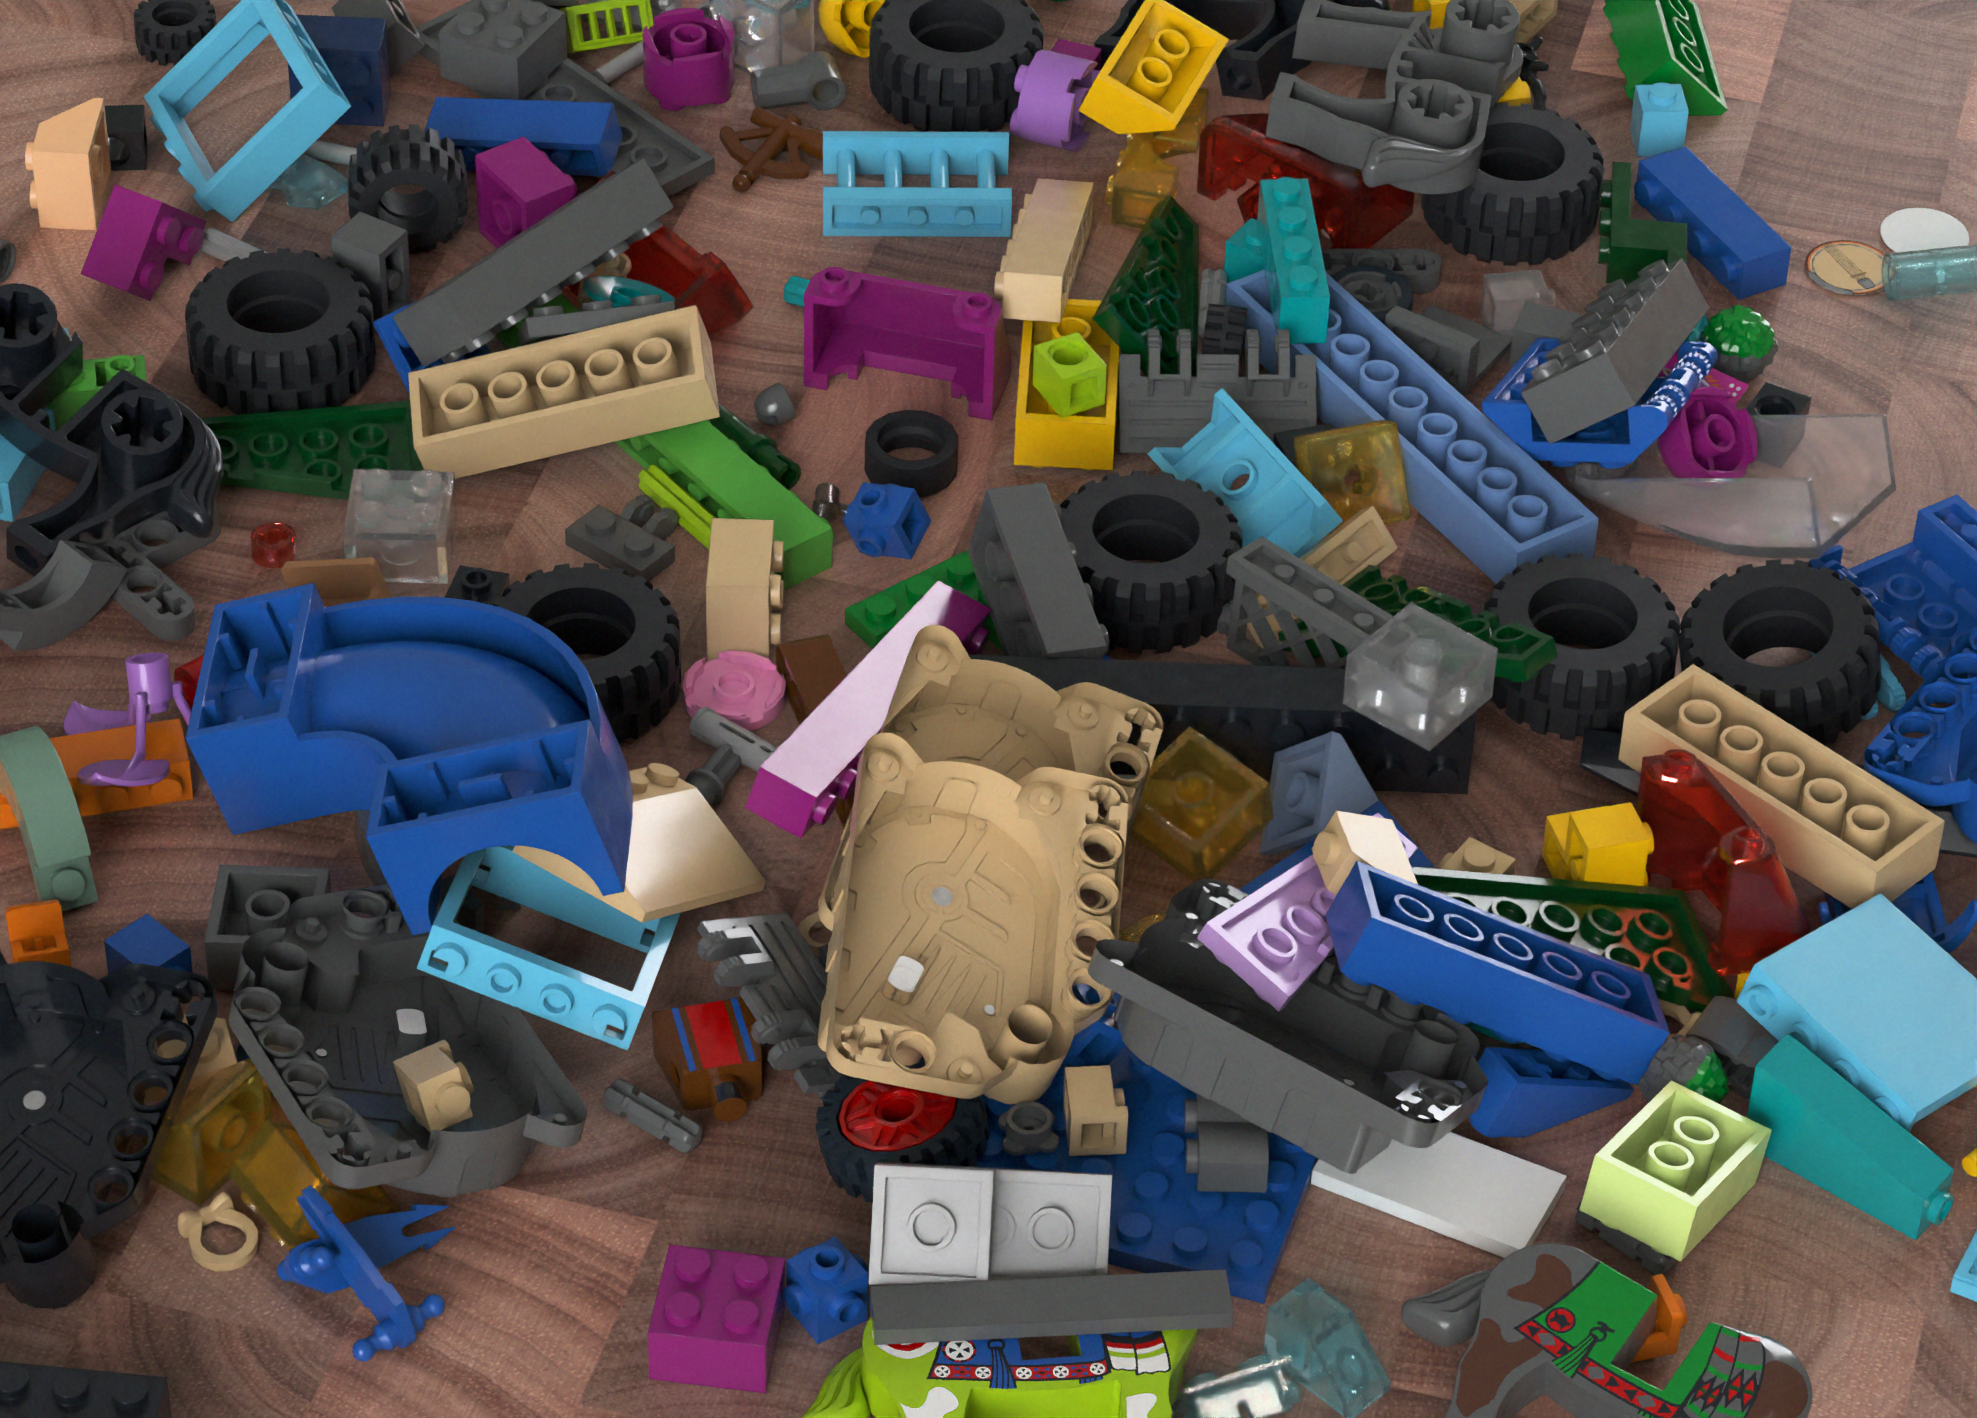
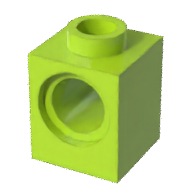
M1078 332L1034 345L1033 385L1061 418L1105 404L1107 365Z

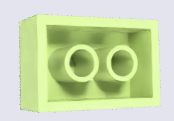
M1671 1080L1594 1156L1579 1210L1600 1220L1605 1226L1619 1230L1649 1245L1654 1251L1671 1256L1681 1262L1756 1184L1772 1130Z

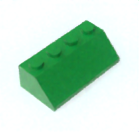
M1605 0L1606 5L1603 7V11L1611 22L1613 31L1610 33V37L1618 48L1620 57L1617 59V63L1625 74L1627 84L1624 85V90L1632 102L1634 100L1635 85H1652L1664 82L1681 84L1689 110L1688 116L1722 115L1728 110L1696 3L1692 0Z

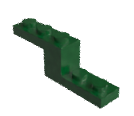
M1613 161L1611 180L1603 179L1599 205L1601 211L1598 264H1606L1607 284L1618 279H1623L1625 284L1640 278L1638 275L1640 270L1661 259L1668 265L1682 258L1687 266V223L1630 219L1632 163Z

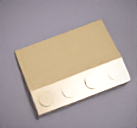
M650 763L648 767L629 770L633 789V820L624 892L603 896L589 875L571 861L552 852L534 847L514 846L513 853L641 923L763 891L766 883L764 877L697 787L678 778L679 772L674 768L659 763Z

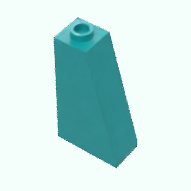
M1786 1034L1756 1064L1747 1118L1772 1130L1764 1154L1765 1157L1914 1240H1917L1932 1223L1938 1226L1945 1220L1954 1202V1196L1949 1193L1954 1172L1950 1165L1790 1035Z

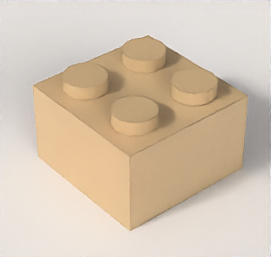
M712 518L706 580L707 662L718 659V653L729 650L752 652L770 660L771 645L781 643V614H773V611H783L784 580H781V575H774V572H783L784 541H774V520Z

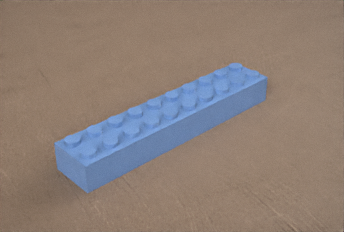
M1265 270L1228 283L1226 286L1225 305L1248 308L1245 335L1246 329L1258 330V335L1261 339L1259 363L1270 374H1276V352L1274 351V337L1276 333ZM1326 273L1330 293L1326 343L1289 344L1290 377H1294V355H1316L1317 417L1324 424L1330 423L1336 435L1342 441H1345L1361 459L1495 584L1506 574H1512L1515 568L1528 561L1532 565L1537 564L1541 557L1555 555L1556 559L1566 558L1568 553L1583 554V558L1594 559L1599 518ZM1244 335V343H1243V348H1244V349H1245V338H1246L1245 335Z

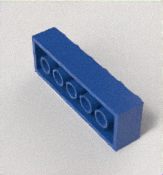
M1355 862L1326 913L1340 972L1354 983L1362 986L1374 984L1392 991L1399 999L1408 1004H1426L1443 1011L1446 1016L1458 1023L1470 1024V1022L1491 1029L1498 1037L1507 1042L1519 1043L1522 1041L1540 1048L1554 1060L1560 1062L1572 1060L1585 1065L1606 1080L1616 1081L1621 1079L1638 1086L1642 1075L1649 1068V1062L1660 1050L1670 1034L1650 975L1362 862Z

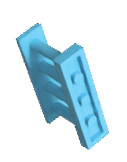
M823 131V174H837V187H823V236L1011 237L1012 188H996V175H1008L1009 132ZM856 174L884 175V187H856ZM902 175H930L931 187H902ZM949 175H977V188H949Z

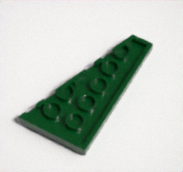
M1171 195L1157 203L1092 319L1121 348L1123 354H1140V369L1146 375L1148 329H1159L1160 336L1162 337L1160 374H1178L1176 336L1179 329H1190L1191 377H1196L1199 225Z
M410 401L201 418L215 434L221 447L224 463L222 485L427 510L423 466L413 445Z
M1368 565L1342 584L1421 633L1418 650L1406 657L1405 666L1422 667L1428 672L1447 670L1472 673L1474 677L1489 675L1505 677L1511 682H1524L1535 678L1539 674L1540 669L1558 656L1552 636L1519 623L1507 624L1505 626L1500 625L1497 615L1485 610L1475 615L1471 612L1470 604L1426 586L1410 589L1407 587L1406 579L1398 575H1392L1387 580L1382 578L1380 568L1373 565ZM1299 618L1294 620L1301 634L1309 631L1304 621ZM1282 630L1278 632L1279 640H1286ZM1313 638L1306 640L1305 643L1312 657H1322ZM1330 638L1339 657L1348 656L1345 647ZM1290 647L1282 649L1283 651L1293 652Z
M1411 867L1418 885L1650 975L1656 995L1660 1000L1679 1006L1684 1005L1686 1008L1703 1012L1714 996L1735 999L1683 890Z

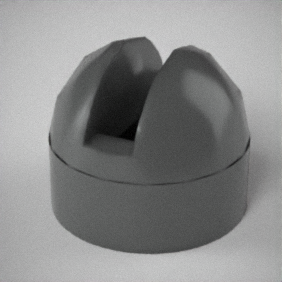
M780 383L764 389L757 395L754 402L756 416L765 425H782L795 418L793 404Z

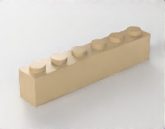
M1038 178L1033 193L1025 194L1023 209L1020 208L1018 224H1014L1012 240H1008L1006 255L1002 256L1001 269L996 272L994 299L1002 301L1004 318L1061 322L1092 228L1093 182Z

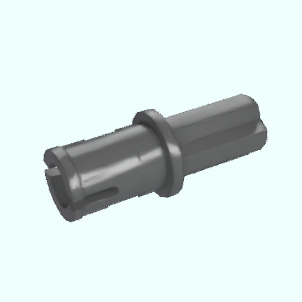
M722 745L717 751L712 753L701 768L690 771L685 782L697 787L710 806L720 803L725 795L724 786L741 766V757L733 753L731 746Z

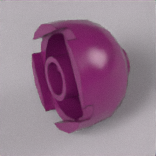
M1714 386L1693 390L1689 400L1680 412L1677 413L1667 429L1658 437V449L1662 461L1670 473L1684 484L1707 489L1734 482L1747 473L1745 471L1748 464L1755 461L1758 453L1757 432L1752 417L1746 408L1738 410L1728 400L1734 396L1727 390Z

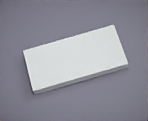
M1449 1132L1427 1148L1410 1147L1392 1139L1390 1145L1358 1169L1357 1173L1354 1174L1343 1172L1319 1159L1312 1169L1311 1184L1506 1258L1519 1249L1533 1245L1565 1190L1567 1176Z

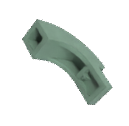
M38 725L1 735L0 794L8 801L19 825L39 902L56 899L60 902L62 911L99 901L88 858L92 854L84 824L67 774L52 742Z

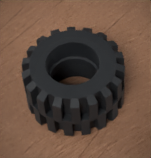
M409 124V129H400L399 125L388 127L389 132L383 134L378 130L370 134V142L362 140L356 147V154H352L349 161L348 205L350 219L359 212L407 230L409 254H417V249L423 247L426 251L436 249V242L438 241L444 244L453 238L452 231H460L464 224L463 217L467 216L468 211L467 173L461 151L454 150V142L448 137L439 139V131L429 128L426 132L420 131L419 125ZM405 184L426 188L414 194H400L389 190Z

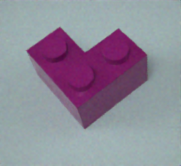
M115 184L81 275L151 301L154 291L163 280L164 265L167 257L190 266L194 255L202 246L203 230L207 221Z

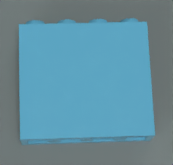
M1881 893L1754 964L1736 1001L1778 1041L1786 1034L1797 1039L1909 1133L1914 1123L1977 1086V979Z

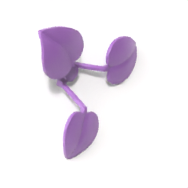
M143 653L125 659L129 690L128 711L99 710L79 704L76 701L72 702L64 719L65 736L136 725L135 754L132 759L106 760L89 764L83 767L77 774L80 784L134 787L153 784L168 776L170 764L167 760H145L146 723L152 722L151 714L168 710V701L174 698L187 725H189L192 711L183 695L182 682H171L167 654Z

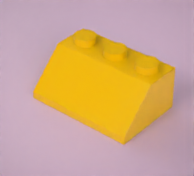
M1145 0L1097 75L1078 111L1116 134L1174 130L1229 39L1164 0Z

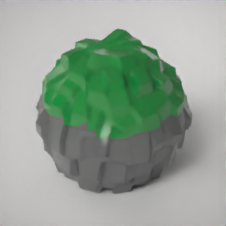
M1741 305L1719 310V313L1709 319L1707 326L1704 327V334L1702 336V341L1711 344L1717 351L1718 359L1713 369L1744 383L1762 374L1764 368L1773 362L1774 355L1779 348L1778 342L1774 337V330L1769 322L1763 318L1761 313H1756L1752 308Z
M1675 1035L1666 1041L1664 1046L1649 1062V1068L1642 1075L1638 1086L1644 1096L1643 1098L1646 1099V1104L1671 1080L1718 1104H1721V1100L1729 1093L1727 1074L1722 1068L1721 1061L1717 1058L1714 1049L1706 1041H1702L1695 1036L1688 1038L1683 1035Z

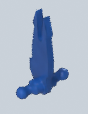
M312 1185L301 1191L303 1194L296 1199L312 1230H316L325 1247L333 1251L334 1261L365 1308L368 1307L379 1322L374 1326L372 1335L366 1339H359L353 1344L352 1353L354 1358L365 1362L371 1360L374 1354L381 1349L390 1351L397 1346L404 1349L416 1341V1334L424 1330L425 1321L432 1317H438L444 1312V1299L440 1295L432 1294L427 1296L423 1303L416 1307L412 1305L406 1306L391 1282L387 1284L365 1251L332 1212L334 1209Z
M421 1204L412 1205V1211L368 1216L343 1224L377 1269L421 1246L424 1247V1250L431 1248L456 1228L450 1227L405 1237L402 1234L404 1226L449 1207L445 1205ZM320 1238L291 1248L286 1254L285 1259L277 1267V1275L280 1279L287 1282L293 1281L296 1284L324 1294L351 1287L336 1265L333 1251L325 1247Z

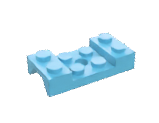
M1223 388L1214 394L1211 422L1181 448L1154 447L1148 453L1162 472L1174 474L1175 479L1185 481L1187 478L1201 485L1204 492L1211 490L1222 499L1224 505H1227L1232 510L1238 520L1237 525L1242 530V548L1258 538L1264 537L1295 557L1300 558L1343 521L1326 499ZM1244 474H1250L1247 483L1243 487L1231 490L1232 483L1236 478Z

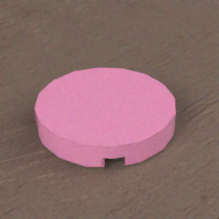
M729 650L718 653V659L706 662V657L698 660L685 673L682 685V701L689 716L693 718L699 709L709 707L722 717L748 731L759 729L774 721L784 709L786 699V681L783 674L780 675L776 671V665L768 658L747 651Z

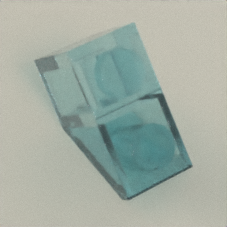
M1310 1278L1305 1279L1267 1308L1263 1355L1345 1418H1355L1390 1391L1391 1381L1352 1310Z

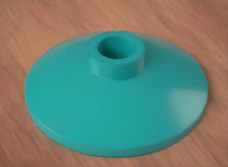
M604 275L592 276L585 279L583 284V291L594 301L610 300L612 301V308L626 307V305L631 304L632 298L646 295H660L661 303L674 301L675 310L678 307L677 300L667 292L652 285L628 278Z

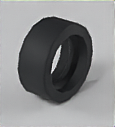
M919 410L892 412L875 420L866 431L864 471L871 483L882 485L891 483L901 487L914 488L920 498L934 495L947 488L957 476L958 435L952 424L938 415ZM913 447L931 451L935 455L921 460H902L887 453L895 449Z

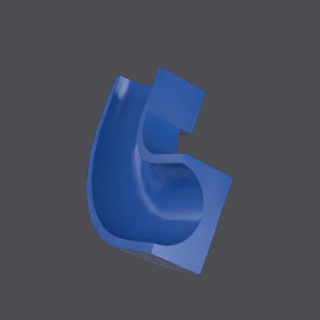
M314 583L220 603L214 606L186 741L233 835L335 813L356 811V809L370 811L366 833L367 841L412 936L431 931L436 918L443 871L463 856L489 847L514 845L546 850L571 861L586 872L598 886L603 896L624 892L633 820V789L629 768L587 669L573 650L553 632L525 616L504 608L454 598L392 597L361 600L325 607Z

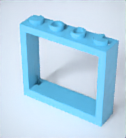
M241 0L144 96L153 113L150 116V121L166 136L167 140L164 142V146L180 161L181 166L178 168V171L196 190L193 193L195 201L206 212L215 209L231 222L351 107V104L291 5L284 0ZM271 33L303 88L224 166L214 173L186 124L184 117Z
M514 845L489 847L465 855L432 925L417 969L628 1051L681 913L641 923L513 853ZM480 865L490 867V872L480 869ZM471 885L647 953L633 991L626 990L454 923ZM645 928L654 931L655 935L652 936L644 933ZM434 957L448 962V966L433 961ZM607 1024L623 1030L622 1034L607 1029Z

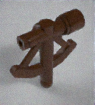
M757 106L752 112L750 122L761 128L734 132L729 126H724L720 129L719 138L733 159L743 165L738 175L732 181L733 188L738 192L747 191L761 174L777 179L807 178L810 166L805 162H800L799 148L804 153L823 161V131L818 128L810 127L807 129L801 126V120L791 113L783 118ZM768 137L755 153L741 143V141ZM780 151H788L790 162H777L773 159Z

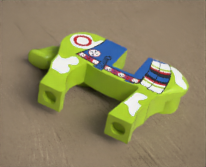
M870 1317L864 1329L862 1347L848 1354L831 1369L825 1377L814 1402L801 1418H870V1414L876 1418H1172L1173 1411L1171 1406L1178 1396V1387L1184 1377L1185 1362L1197 1340L1198 1329L1066 1335L1070 1357L1022 1360L1018 1338L874 1345L872 1319Z

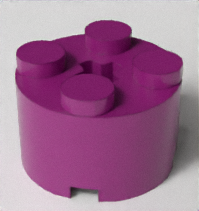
M679 8L663 12L654 17V25L649 29L646 25L642 34L644 85L652 96L659 99L661 108L669 111H678L685 106H698L708 103L722 104L730 99V90L735 81L734 30L728 20L718 14L717 21L706 18L702 9Z

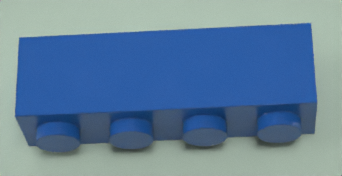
M436 97L424 130L426 132L429 128L439 131V139L445 137L451 139L454 142V150H460L464 157L466 171H476L475 155L524 136L539 151L545 152L550 161L564 174L585 176H610L623 136L613 103Z
M1684 146L1639 161L1637 181L1634 185V198L1638 204L1645 208L1657 221L1687 223V250L1693 258L1697 259L1738 300L1786 285L1791 246L1692 151Z

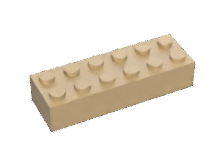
M697 305L408 373L413 445L430 484L720 417L711 342Z
M1692 664L1625 712L1618 760L1849 908L1853 909L1880 893L1892 902L1936 869L1945 820L1696 665Z

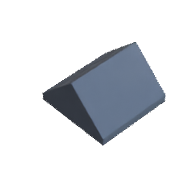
M1332 731L1274 753L1260 847L1261 854L1270 856L1314 841L1318 834L1324 830L1335 811L1360 814L1379 801L1341 734Z

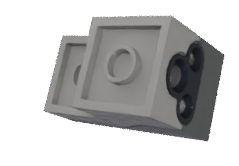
M879 1162L874 1167L868 1284L892 1286L1107 1275L1112 1174Z

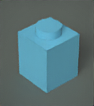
M1659 82L1652 85H1635L1630 133L1637 157H1653L1684 147L1689 110L1681 84Z

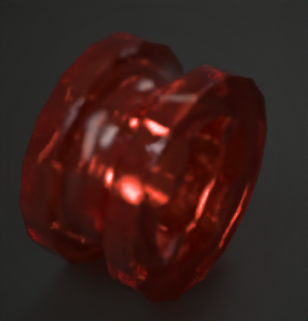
M269 522L257 526L250 535L253 547L251 554L256 564L265 568L283 567L285 562L293 561L296 558V534L291 526L279 522Z

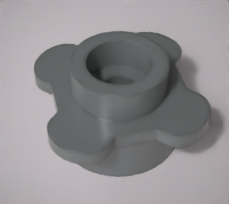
M1031 1101L1017 1103L1009 1111L1002 1113L999 1117L998 1125L1005 1131L1006 1138L1003 1140L1004 1151L1014 1156L1034 1154L1039 1151L1043 1153L1055 1151L1059 1146V1137L1052 1131L1055 1119L1054 1114L1044 1105Z

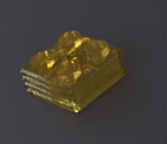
M1379 420L1296 436L1294 438L1298 470L1343 520L1329 534L1359 510L1372 505L1384 524L1410 519V506L1396 422ZM1349 468L1360 473V479L1353 481L1352 488L1344 483V477L1349 474Z

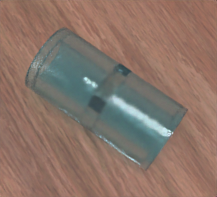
M1977 244L1885 254L1882 261L1881 275L1887 298L1893 301L1932 297L1936 292L1939 295L1977 292Z

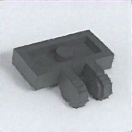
M640 494L639 497L636 496L635 500L632 499L628 502L621 516L598 504L565 529L566 545L609 569L612 566L625 569L632 578L639 575L650 581L675 562V546L665 540L674 533L679 517L674 510L668 507L660 509L659 513L652 514L655 504L652 498L644 494ZM648 521L645 529L641 528L644 523L646 524V522Z

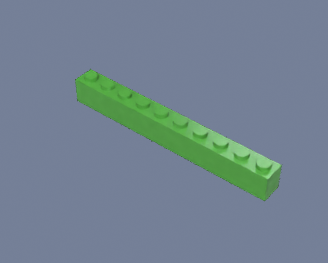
M563 293L544 305L534 308L562 306L563 314L578 312V309L569 302ZM534 309L529 311V315L524 319L496 333V338L508 349L520 347L518 330L525 319L533 315ZM710 420L615 441L618 446L646 470L651 465H658L717 518L774 520V541H784L783 572H774V575H781V580H784V590L832 567L834 533L828 521L823 517L817 516L801 502L793 491H788L773 478L764 466L758 465L745 454L734 440H729L716 429Z

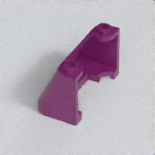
M840 267L825 268L811 278L804 293V386L828 390L830 379L848 372V379L858 380L863 366L951 382L952 398L961 399L962 395L967 398L969 402V417L992 421L1011 374V352L1002 307L994 298L980 292L960 291L854 272Z

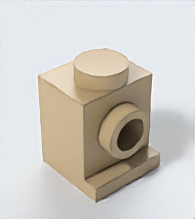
M445 1039L393 1061L407 1110L430 1133L432 1130L440 1131L473 1117L470 1107V1094L474 1092L471 1078L462 1062L454 1063L449 1043Z
M1110 1065L1065 1067L1063 1112L1069 1156L1126 1154L1128 1107L1125 1106L1123 1088H1113Z

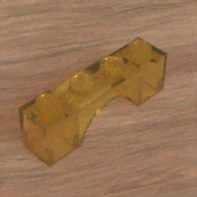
M1199 88L1174 130L1128 134L1127 150L1121 149L1118 155L1116 177L1110 176L1106 187L1105 203L1112 205L1111 224L1142 229L1157 203L1170 195L1177 201L1178 168L1163 160L1179 154L1197 153L1207 127L1209 89Z

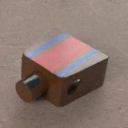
M742 997L652 1012L654 1057L684 1109L690 1111L712 1107L715 1117L724 1122L734 1121L742 1117L747 1110L746 1101L757 1100L762 1095L761 1043L755 1042L750 1034L751 1025L757 1020Z

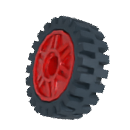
M922 1056L918 1063L905 1067L911 1069L922 1068L925 1066V1059ZM842 1076L836 1081V1092H826L822 1098L824 1107H818L816 1113L818 1123H815L820 1149L834 1183L840 1189L845 1187L847 1194L854 1198L862 1194L865 1202L873 1203L875 1164L879 1162L976 1167L978 1165L977 1156H984L987 1149L986 1140H989L990 1134L986 1109L981 1095L972 1099H961L853 1077V1080Z

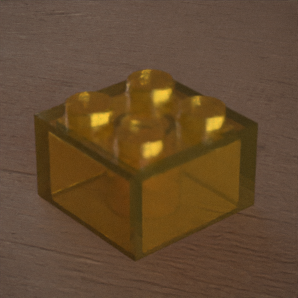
M1189 726L1152 762L1130 836L1194 883L1202 879H1212L1274 818L1269 783Z

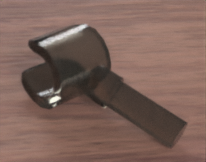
M829 483L818 485L812 511L817 516L826 519L828 523L834 522L838 517L844 519L849 505L841 503L840 490Z

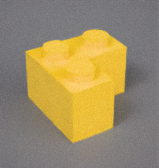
M1631 802L1546 816L1542 857L1553 879L1648 887L1646 864L1648 855L1652 854L1654 850V839L1649 824L1641 822Z

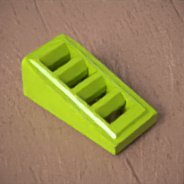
M608 0L560 8V11L566 14L567 53L643 41L642 34L646 25L648 29L654 25L650 0ZM629 6H638L642 32H633ZM620 8L624 35L617 36L613 9ZM598 11L604 12L608 38H600L596 14ZM587 13L591 35L590 41H584L580 14Z

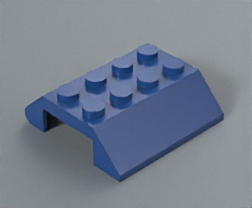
M1537 338L1483 400L1482 410L1533 460L1550 461L1551 465L1556 467H1570L1580 462H1599V466L1602 468H1621L1632 463L1667 429L1674 417L1691 397L1692 391L1699 387L1702 380L1705 379L1714 367L1718 354L1714 346L1709 343L1684 341L1678 348V362L1671 369L1670 373L1665 378H1655L1635 406L1549 444L1521 394L1523 389L1533 379L1531 372L1536 367L1547 362L1544 356L1549 351L1560 346L1559 338Z
M1958 494L1919 510L1913 541L1849 569L1841 564L1843 552L1841 545L1816 554L1809 561L1812 568L1820 570L1822 566L1829 568L1839 574L1840 581L1847 578L1861 590V595L1863 594L1869 599L1875 610V618L1878 620L1879 640L1891 649L1897 657L1910 664L1912 670L1921 676L1924 681L1972 627L1977 625V511ZM1967 673L1958 674L1953 677L1967 679L1977 675Z

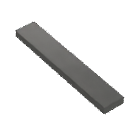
M1226 1269L870 1287V1310L874 1345L1232 1327L1234 1314Z

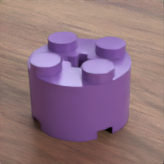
M1045 49L1037 51L1030 65L1022 64L1015 77L1014 88L1016 92H1020L1018 108L1014 110L1011 117L1010 133L1020 136L1023 140L1072 152L1081 150L1090 133L1082 131L1089 117L1078 110L1100 72L1094 70L1098 63Z

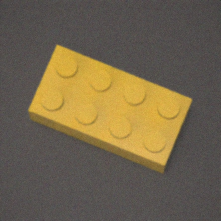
M1068 299L1060 323L1023 320L1015 418L1014 465L1037 468L1061 467L1080 468L1083 470H1113L1120 347L1092 319L1102 302L1101 300ZM1078 332L1107 365L1105 404L1061 418L1033 385L1034 345Z

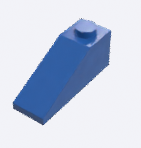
M1486 1047L1477 1063L1486 1075L1488 1085L1478 1110L1470 1116L1469 1121L1476 1131L1489 1138H1525L1628 1099L1633 1093L1634 1088L1628 1082L1621 1079L1616 1081L1606 1080L1594 1073L1590 1067L1572 1060L1568 1062L1554 1060L1542 1050Z

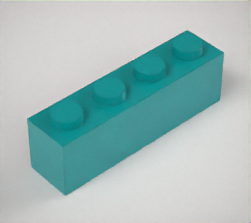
M1282 177L1260 180L1257 230L1275 333L1277 334V329H1288L1290 344L1326 343L1330 293L1308 179Z

